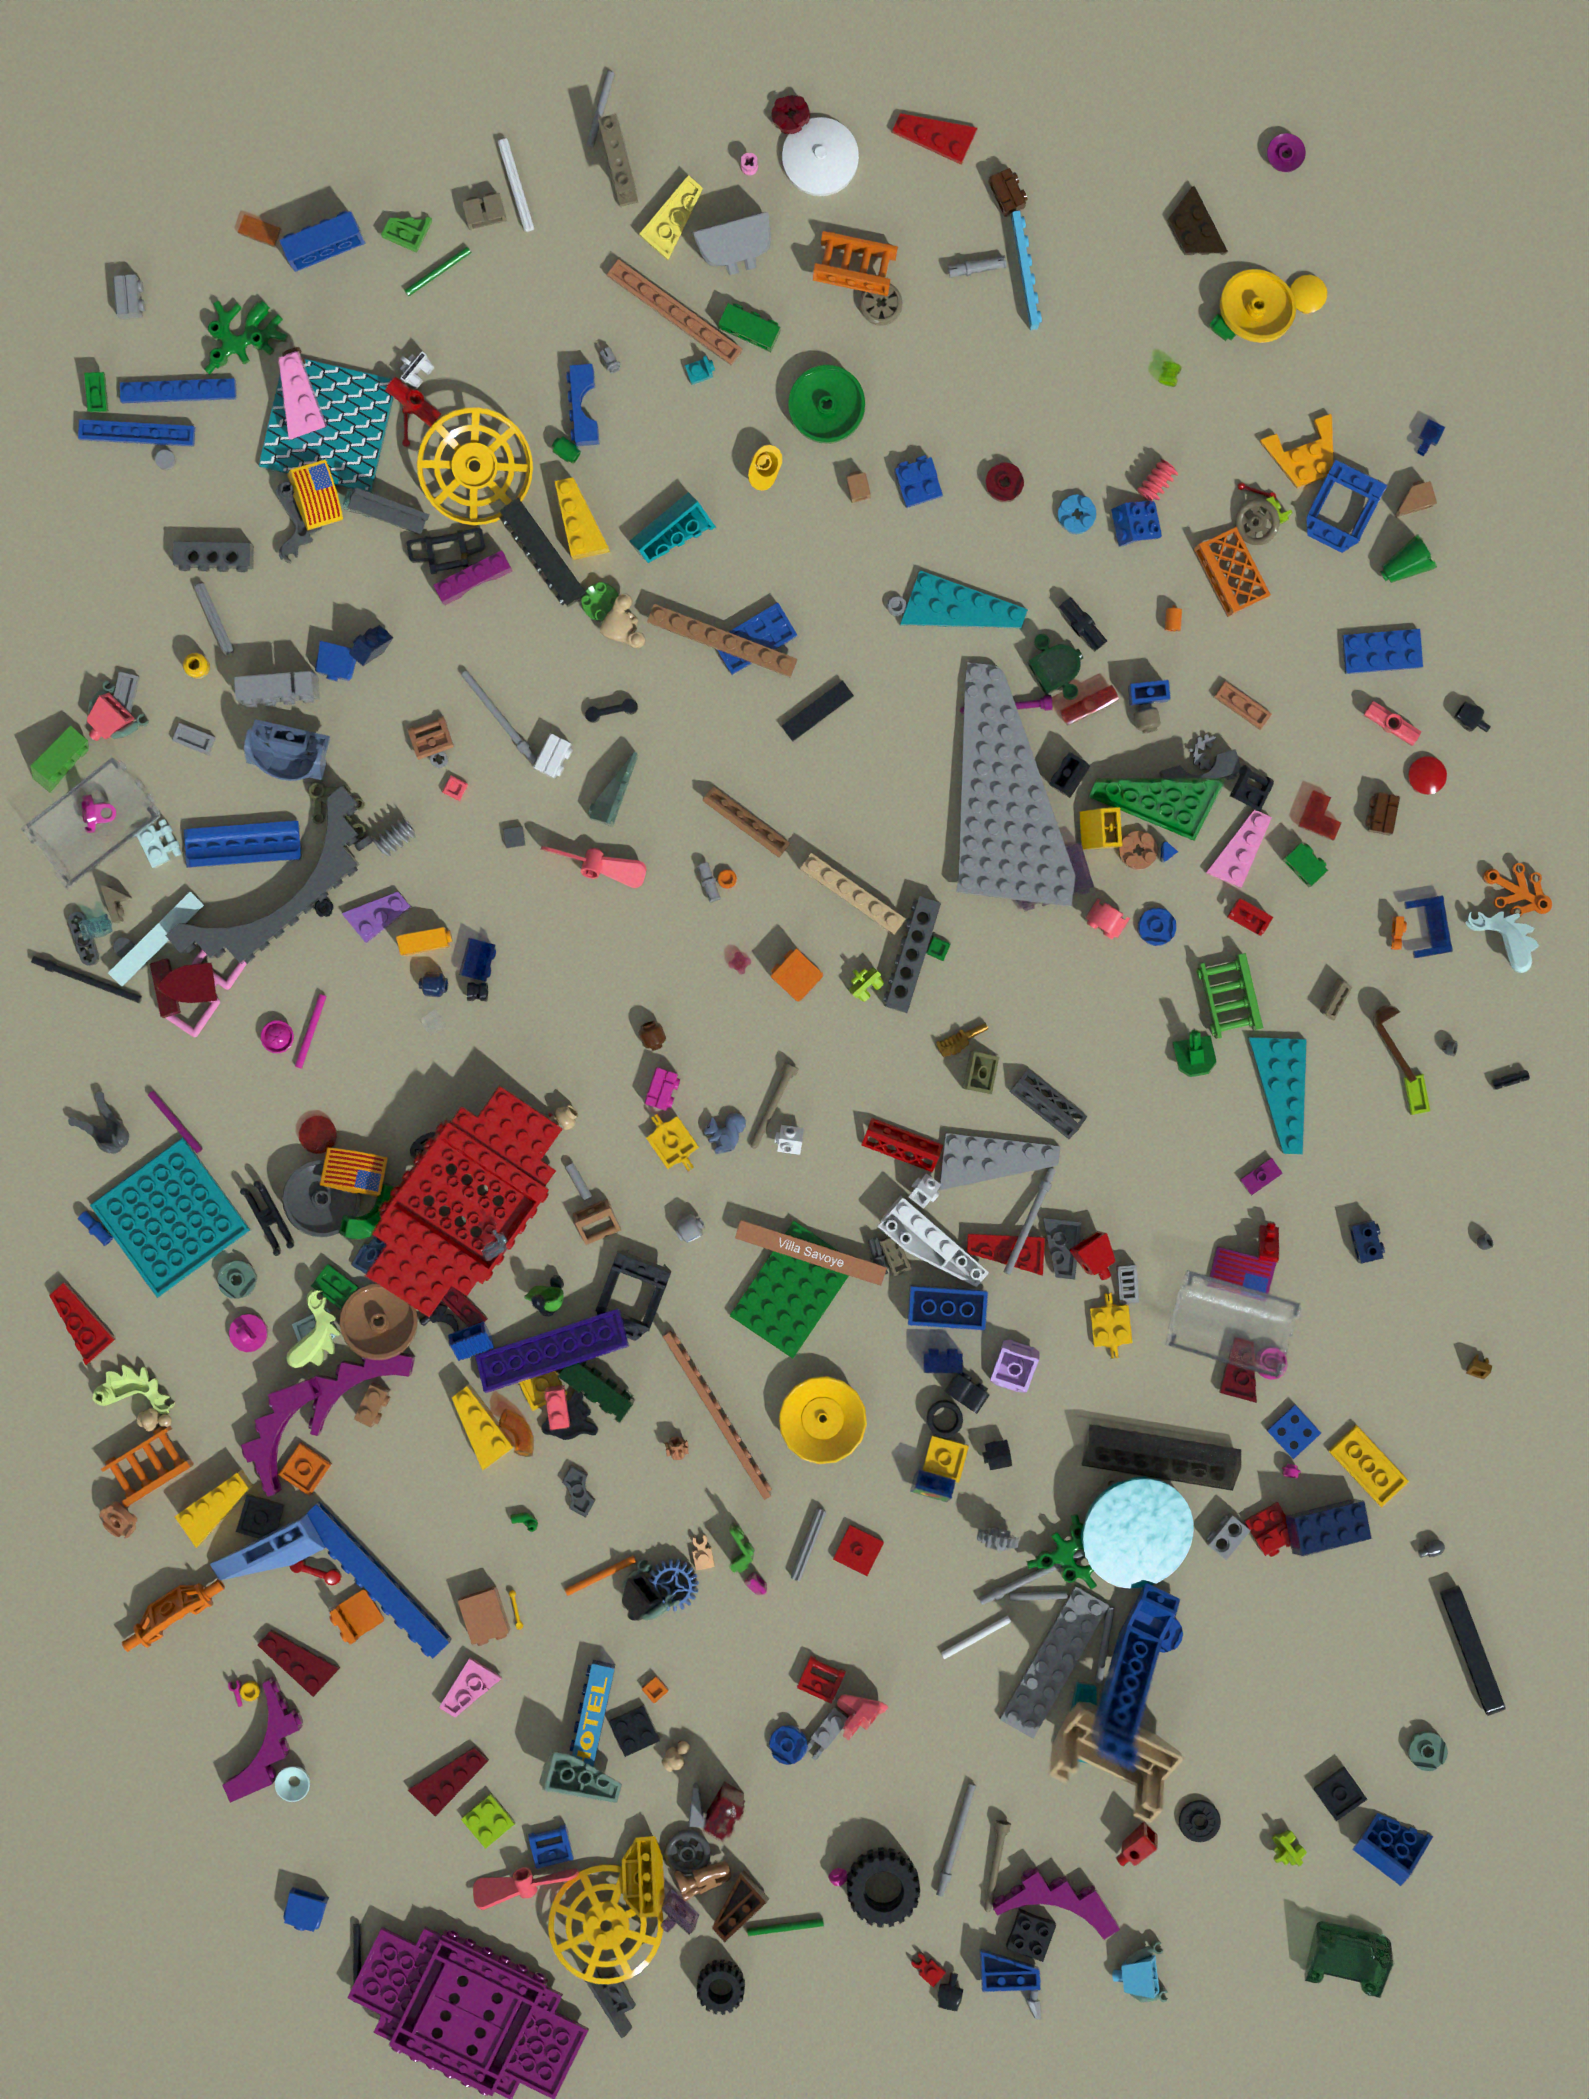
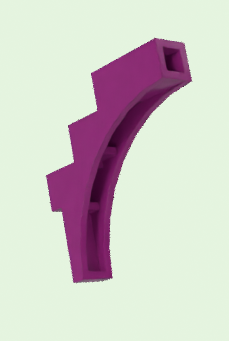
M400 1353L395 1357L385 1360H371L362 1357V1362H365L364 1364L344 1360L341 1362V1365H337L335 1375L338 1378L319 1374L314 1376L317 1379L322 1395L315 1399L312 1410H315L314 1418L311 1417L308 1428L311 1429L310 1434L315 1436L321 1434L325 1419L332 1406L351 1387L364 1380L378 1376L398 1375L409 1377L412 1375L415 1356Z
M316 1377L268 1394L269 1405L274 1412L255 1419V1428L260 1437L241 1445L242 1454L246 1458L247 1463L255 1462L256 1472L260 1475L262 1488L266 1492L267 1497L282 1490L278 1477L277 1455L278 1446L285 1427L298 1409L307 1402L322 1395Z
M273 1677L266 1679L262 1683L268 1705V1725L263 1744L254 1760L240 1773L229 1778L222 1785L230 1803L274 1783L276 1772L273 1766L270 1767V1764L286 1758L290 1750L287 1740H283V1737L295 1733L302 1728L303 1719L301 1714L297 1713L295 1709L287 1710L288 1703L285 1698L282 1699L280 1685L277 1680L274 1681Z
M1037 1867L1025 1870L1021 1876L1023 1885L1018 1884L1014 1886L1010 1893L1005 1896H998L993 1903V1909L997 1916L1013 1908L1035 1904L1052 1905L1069 1910L1092 1925L1103 1940L1120 1930L1117 1921L1094 1885L1083 1888L1080 1894L1077 1895L1066 1876L1054 1879L1049 1886Z

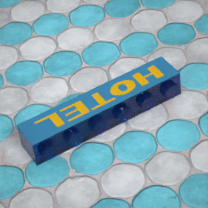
M593 1660L592 1665L587 1667L586 1676L589 1677L588 1684L584 1683L582 1695H585L584 1703L580 1702L577 1714H581L580 1721L575 1722L573 1731L577 1733L576 1740L571 1741L569 1750L573 1752L572 1755L592 1767H594L616 1666V1664Z

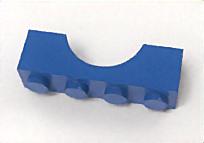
M593 364L569 365L570 371L566 372L567 383H571V391H568L569 403L572 402L573 410H569L570 422L574 421V429H571V439L575 441L577 446L599 445L597 421L588 418L581 408L585 394L595 388Z

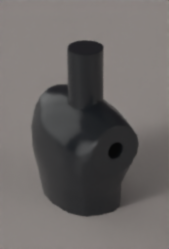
M1467 701L1459 707L1454 716L1460 725L1470 732L1477 726L1485 732H1488L1491 728L1490 725L1482 720L1484 709Z
M950 1973L948 1984H940L938 2007L958 2011L964 1989L956 1986L957 1973Z

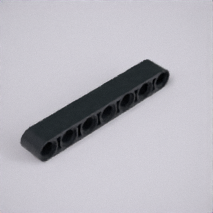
M1457 1585L1441 1591L1440 1596L1484 1712L1487 1716L1506 1710L1461 1588Z

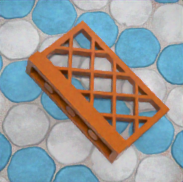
M1237 527L1208 541H1204L1194 548L1228 617L1271 595ZM1234 534L1237 540L1235 546L1226 543L1228 535ZM1212 543L1221 545L1219 554L1212 552L1209 545ZM1224 546L1234 550L1232 558L1222 555ZM1237 551L1244 554V563L1234 560ZM1220 559L1230 562L1228 571L1220 568ZM1233 564L1242 567L1240 576L1231 573ZM1245 568L1252 570L1254 573L1253 580L1243 577ZM1229 576L1239 579L1236 588L1229 586ZM1241 581L1251 584L1249 593L1239 589ZM1254 585L1261 587L1264 594L1261 596L1253 595ZM1238 593L1247 596L1245 604L1241 606L1236 599Z

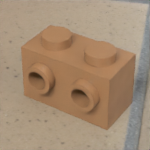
M375 1382L371 1383L354 1420L369 1427L375 1424L378 1425L383 1415L380 1412L383 1406H387L391 1398L388 1396L391 1390Z

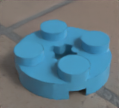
M1071 495L1062 501L1058 509V522L1069 533L1082 534L1092 527L1096 519L1095 505L1089 497ZM1076 509L1079 512H1082V515L1079 517V519H1076L1075 516H1072V513H1074Z

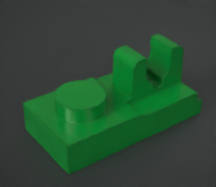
M85 372L87 411L107 412L108 399L104 372Z

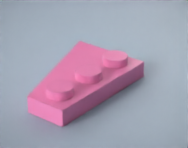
M470 1657L439 1708L453 1717H457L476 1699L499 1682L502 1677Z

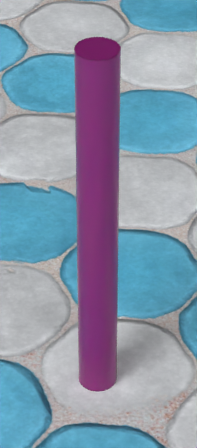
M154 1090L148 1094L149 1098L197 1154L202 1151L203 1148Z

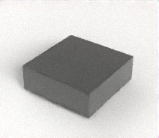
M523 826L503 829L506 848L526 846Z

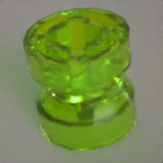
M1165 361L1162 366L1163 373L1159 375L1158 382L1166 386L1175 387L1178 382L1177 375L1180 374L1182 367L1177 363Z

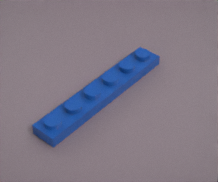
M235 378L120 383L121 403L237 399Z
M79 419L78 439L194 447L195 427Z

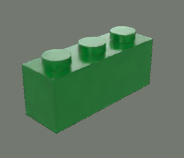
M728 303L719 321V329L768 352H772L781 332L779 324L771 319H768V321L762 319L761 315L756 312H746L738 304L733 303L731 305Z

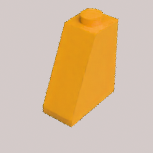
M445 927L396 936L400 955L405 957L451 947L450 942H452L450 930L447 931Z

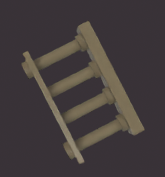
M617 114L598 118L600 132L619 205L623 207L638 203L636 187Z

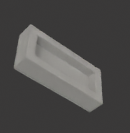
M119 672L113 697L131 714L140 677Z
M181 723L178 724L172 739L174 742L208 756L216 740L213 736Z

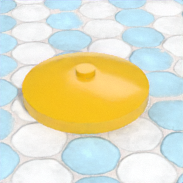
M1250 269L1237 273L1226 283L1220 296V311L1225 323L1235 334L1248 341L1265 343L1280 338L1288 331L1296 315V302L1291 289L1281 278L1268 271Z

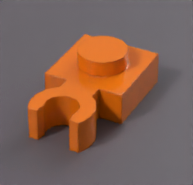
M1395 916L1392 919V950H1401L1402 936L1407 928V922L1404 921L1402 916Z

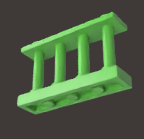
M1246 953L1235 955L1236 959L1234 962L1209 968L1205 967V963L1198 964L1199 968L1196 969L1198 979H1202L1212 1021L1210 1031L1212 1036L1215 1035L1216 1039L1222 1038V1031L1249 1025L1253 1030L1263 1028ZM1234 969L1236 971L1239 970L1241 978H1238V981L1210 987L1209 975ZM1237 988L1244 990L1245 997L1243 999L1214 1005L1212 994ZM1240 1007L1248 1008L1249 1015L1247 1018L1219 1024L1217 1013Z

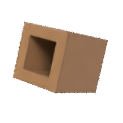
M855 471L850 473V476L847 477V485L852 503L870 499L871 493L866 472Z

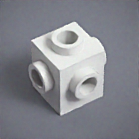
M781 1125L780 1132H776L775 1143L778 1144L777 1152L800 1155L804 1128Z
M926 1173L922 1179L918 1177L912 1184L914 1189L909 1198L924 1209L930 1201L934 1202L940 1193L937 1191L941 1184Z

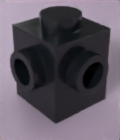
M1007 1439L985 1444L986 1452H982L984 1464L988 1463L990 1471L1012 1466Z

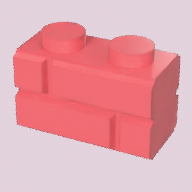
M565 1386L546 1387L545 1398L550 1430L569 1427L570 1419Z

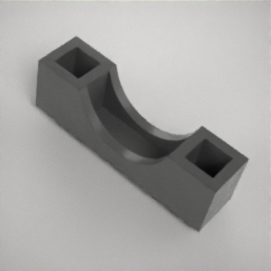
M1236 749L1214 756L1212 768L1203 775H1192L1186 772L1181 765L1161 770L1159 773L1161 778L1226 777L1227 780L1238 777L1237 774L1241 766Z

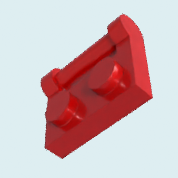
M810 1656L797 1684V1688L832 1704L846 1671L842 1669L837 1670L816 1660V1657ZM812 1667L836 1677L835 1682L810 1672Z

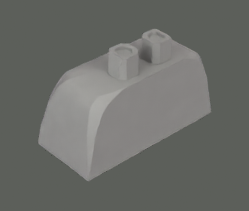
M768 212L758 213L692 232L706 263L711 266L725 265L729 275L739 273L737 262L744 260L746 270L756 268L755 257L767 252L771 245Z

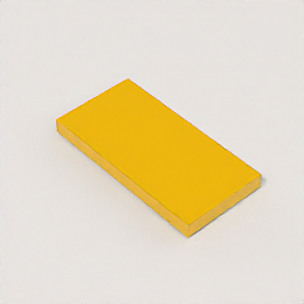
M1357 1425L1353 1426L1328 1450L1381 1508L1409 1482Z

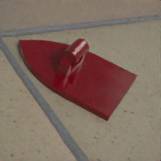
M212 963L179 967L168 973L157 986L164 995L178 1002L200 1003L217 1001Z

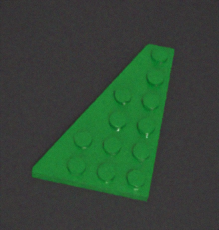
M1096 778L1089 797L1114 808L1120 807V810L1195 841L1225 780L1222 778Z

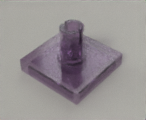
M671 1889L666 1894L661 1907L668 1915L661 1923V1927L664 1931L669 1932L678 1924L690 1935L695 1930L699 1914Z

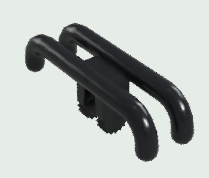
M256 1180L253 1185L259 1190L268 1207L267 1209L260 1210L253 1195L247 1188H241L240 1193L246 1198L270 1242L273 1254L279 1256L281 1248L270 1226L277 1223L286 1240L287 1248L291 1249L294 1247V1239L266 1187L261 1181Z

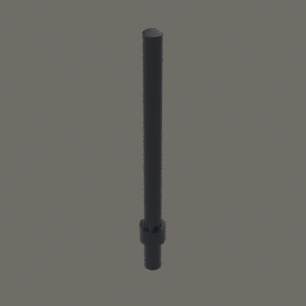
M33 956L31 963L41 966L51 973L57 972L140 1003L142 1000L140 995L57 965L55 961H47Z

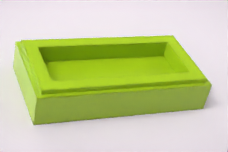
M1424 1074L1415 1075L1417 1079L1411 1083L1407 1077H1403L1410 1115L1431 1112Z

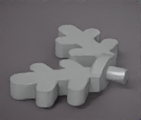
M1206 734L1203 741L1201 737H1198L1194 748H1189V752H1193V764L1197 765L1199 762L1200 770L1204 768L1210 770L1211 765L1209 764V758H1202L1205 757V753L1198 754V749L1205 751V745L1209 748L1212 747L1213 744L1211 742L1216 740L1215 736L1209 737Z

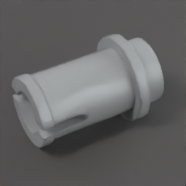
M611 347L605 348L606 352L602 350L600 355L607 365L606 370L613 374L621 369L620 362L616 360Z

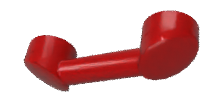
M304 1559L290 1565L292 1572L299 1573L302 1571L324 1579L328 1585H336L342 1578L341 1572L338 1569H331L326 1572L306 1565Z

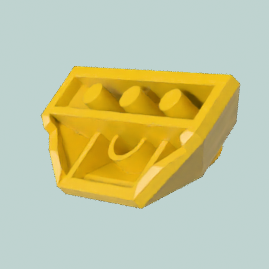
M655 1836L635 1838L633 1844L622 1858L623 1900L639 1918L658 1917L665 1898L663 1856Z

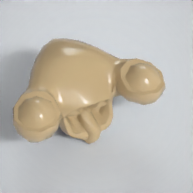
M620 594L616 598L613 608L602 621L600 633L609 639L626 643L632 648H640L645 643V637L642 633L634 632L637 630L638 619L631 612H625L633 603L632 597L628 594Z

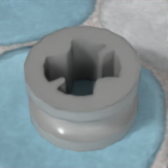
M442 751L431 755L430 762L436 768H443L448 764V756ZM436 755L444 756L442 764L434 762V758L437 759Z

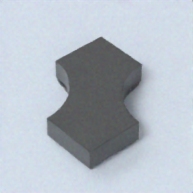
M571 1465L562 1481V1484L569 1489L571 1494L569 1509L586 1518L595 1502V1499L589 1495L586 1489L588 1474Z

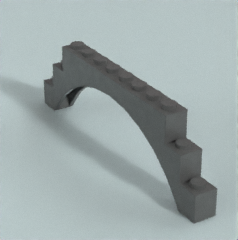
M343 786L327 798L328 827L324 848L317 866L303 888L278 910L252 923L230 928H205L179 923L165 936L180 953H190L196 948L195 943H197L209 958H220L226 952L224 949L227 948L240 964L251 962L256 957L254 954L257 951H264L270 946V940L274 937L278 939L285 933L283 929L288 925L292 927L300 920L298 917L303 912L305 914L309 913L314 908L313 904L316 901H323L329 895L327 893L332 888L337 889L344 883L342 879L347 875L351 877L358 871L357 867L360 864L346 849V846L350 847L358 841L356 837L360 834L345 818L346 815L350 817L358 810L356 808L359 805L358 802Z

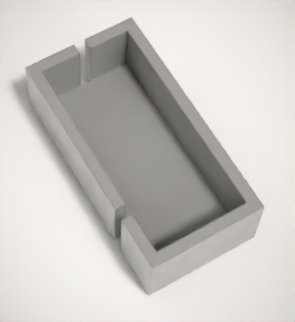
M312 671L294 672V678H291V673L234 677L236 701L245 705L246 708L257 707V704L276 706V702H284V705L295 704V701L314 703L315 699H320L318 676Z

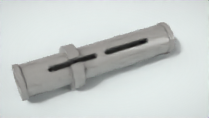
M1005 255L972 262L967 260L961 264L948 265L949 278L962 275L971 276L973 273L1006 268Z

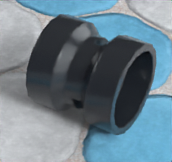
M468 982L467 1001L479 999L480 1001L487 1002L488 983L475 984L474 982Z

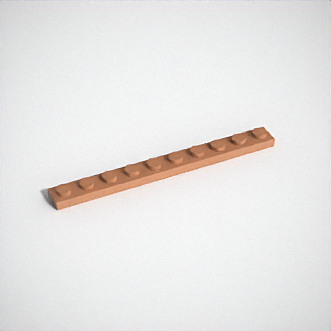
M667 1332L663 1335V1338L764 1500L771 1497L770 1491L772 1488L767 1480L763 1481L760 1474L762 1472L757 1464L753 1465L750 1458L752 1456L747 1447L743 1449L740 1441L742 1439L737 1431L733 1432L730 1428L732 1423L727 1415L723 1416L719 1409L722 1407L716 1398L712 1399L710 1396L711 1389L706 1382L702 1383L699 1376H701V1373L696 1366L692 1367L689 1362L691 1359L686 1349L682 1351L679 1346L681 1343L676 1333Z

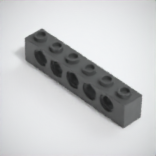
M921 896L918 897V900L914 899L911 907L914 914L912 918L908 917L905 929L909 930L907 936H903L900 947L903 948L901 955L897 954L894 963L897 969L895 973H891L888 984H892L890 992L886 991L883 1002L886 1003L885 1007L908 1013L941 906L940 902ZM921 912L926 913L928 916V920L925 923H920L917 920V915ZM920 931L922 939L914 941L911 937L912 932ZM908 949L916 951L917 956L914 960H909L906 957ZM907 967L910 969L911 975L909 978H903L900 975L902 968ZM897 986L905 988L904 996L899 997L895 994L894 990Z

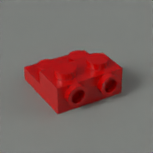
M1278 1502L1244 1520L1262 1553L1270 1557L1277 1555L1280 1552L1279 1548L1284 1545L1286 1547L1291 1546L1285 1519L1286 1515Z

